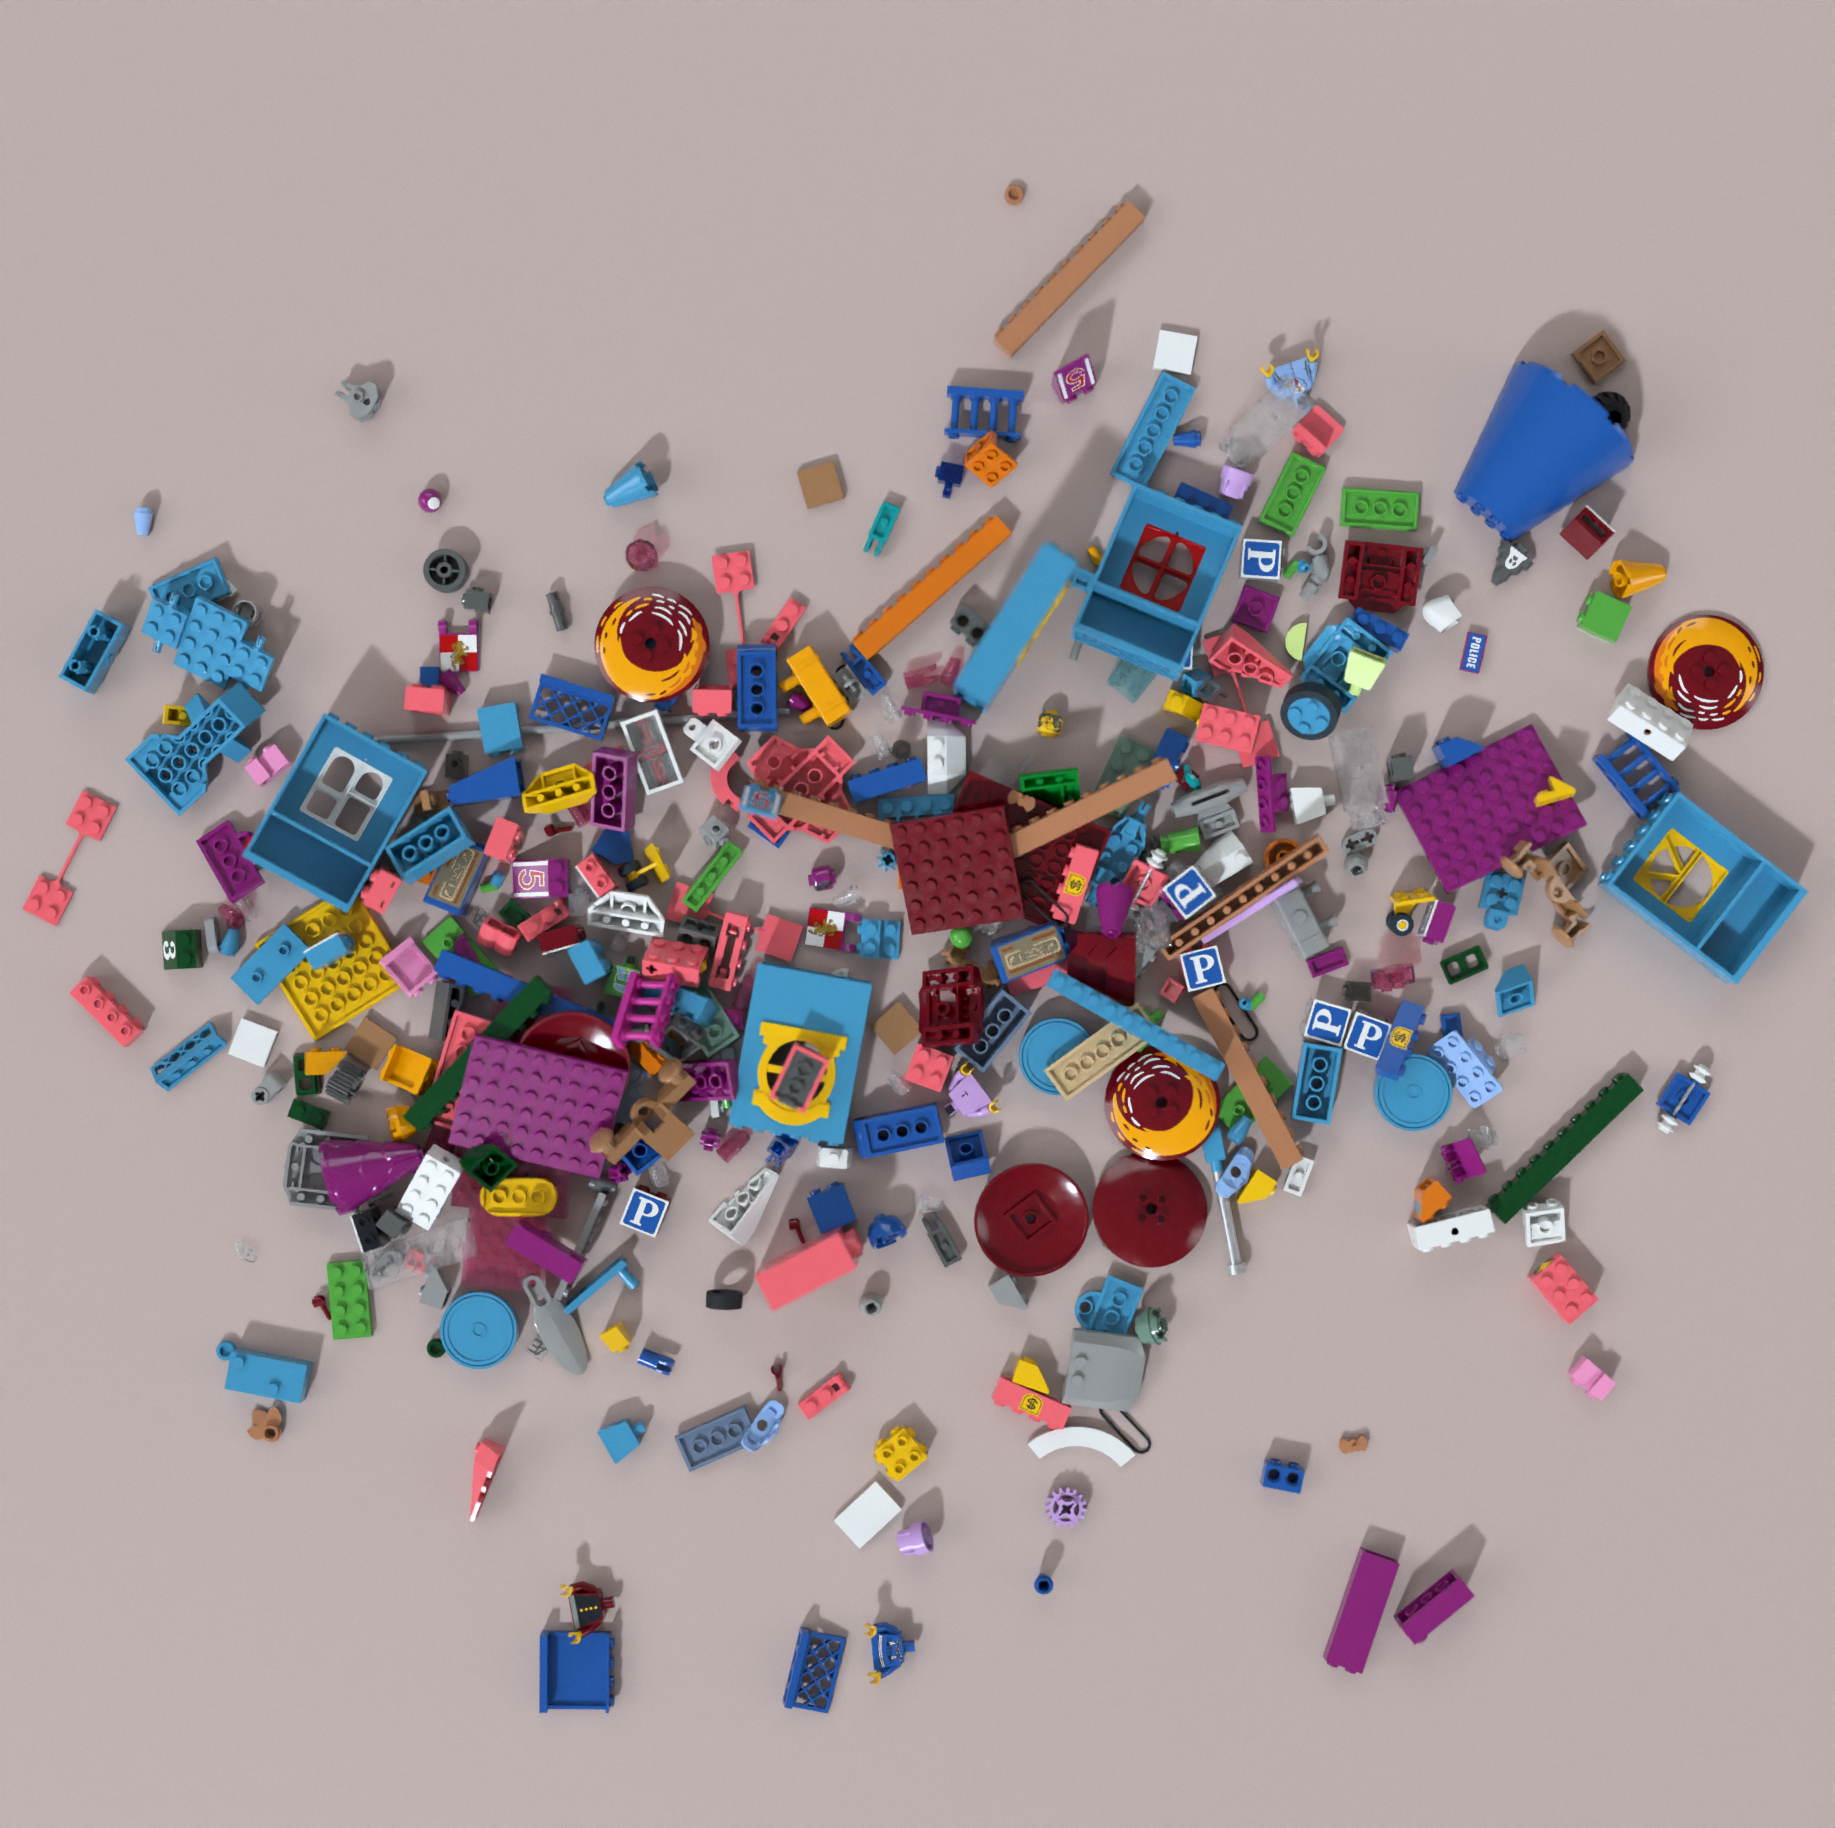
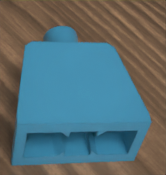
M626 1418L601 1427L597 1433L616 1464L640 1445L641 1439L639 1435L647 1431V1428L642 1420L632 1425L630 1419Z

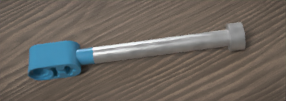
M1216 1124L1211 1136L1202 1145L1205 1161L1211 1164L1214 1185H1216L1224 1173L1222 1160H1226L1219 1124ZM1216 1193L1230 1262L1226 1265L1228 1275L1247 1272L1246 1263L1241 1261L1229 1198H1224Z

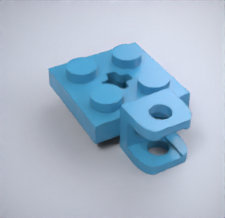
M1495 871L1485 876L1478 908L1486 909L1484 917L1485 928L1499 931L1506 926L1508 916H1517L1525 879L1515 878L1511 875ZM1501 888L1506 892V896H1503V898H1500V894L1497 893V890L1499 891Z

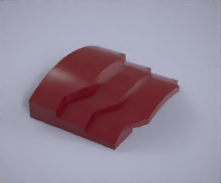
M1345 540L1338 598L1348 599L1355 609L1360 607L1368 611L1395 613L1404 605L1415 606L1423 548Z
M1077 932V945L1067 953V975L1121 1006L1134 1005L1136 980L1135 932H1121L1116 938H1108L1102 932Z
M972 965L923 971L922 988L918 993L920 1011L918 1031L922 1034V1047L979 1044L984 1022V993L979 968Z

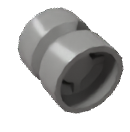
M240 600L232 608V612L251 621L249 627H256L263 620L264 613L262 608L251 601Z

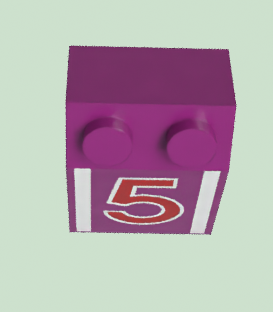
M1088 353L1053 372L1051 385L1062 404L1065 402L1070 404L1078 399V395L1082 393L1086 395L1094 390L1097 381Z
M570 859L512 861L513 899L571 897Z

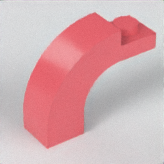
M733 752L719 772L711 767L710 779L712 789L718 800L723 805L730 800L731 803L729 805L738 812L741 799L733 793L729 786V774L741 758Z

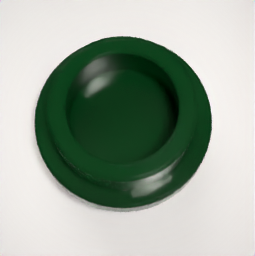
M439 1338L432 1339L427 1344V1352L431 1357L439 1358L446 1352Z

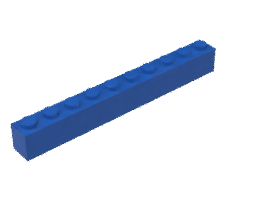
M442 949L433 970L438 973L437 976L446 980L452 978L456 980L455 984L462 987L469 985L474 988V992L482 995L488 993L492 995L491 999L502 1002V1000L511 1002L528 984L447 949ZM553 993L551 994L553 996L552 1000L547 1005L542 1004L538 1008L540 1012L537 1016L545 1017L561 1011H582L604 1019L613 1027L616 1019Z

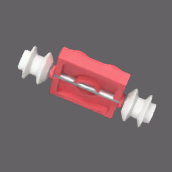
M1156 848V850L1150 851L1152 857L1146 858L1149 864L1135 858L1127 871L1122 883L1133 888L1134 899L1126 919L1136 918L1134 912L1140 911L1137 903L1152 909L1161 893L1159 889L1166 884L1169 875L1157 869L1164 867L1162 864L1163 860H1168L1166 853L1161 849Z

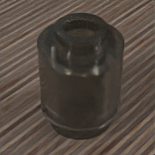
M905 740L896 741L892 745L893 756L898 760L907 759L911 754L910 744ZM899 746L905 747V751L903 753L898 752L897 749Z

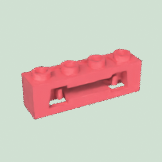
M732 910L726 911L708 986L726 991H731L732 987H736L739 977L735 976L737 968L741 969L743 958L740 957L741 951H745L748 941L745 939L746 932H750L752 921L749 920L750 915ZM731 923L732 926L730 932L728 933L729 925ZM741 927L731 956L730 974L727 976L729 968L722 966L720 974L717 975L719 966H721L724 960L730 933L736 935L738 928Z

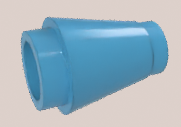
M228 929L219 947L221 949L220 954L235 957L239 948L240 930Z
M1243 1115L1228 1130L1227 1138L1240 1145L1241 1142H1244L1253 1121Z

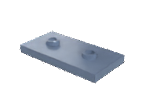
M745 1405L674 1436L689 1472L744 1448L741 1440L752 1424Z

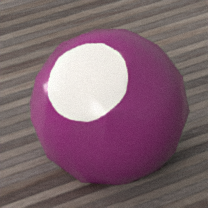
M435 489L423 490L418 497L419 507L427 513L436 512L442 505L441 494Z

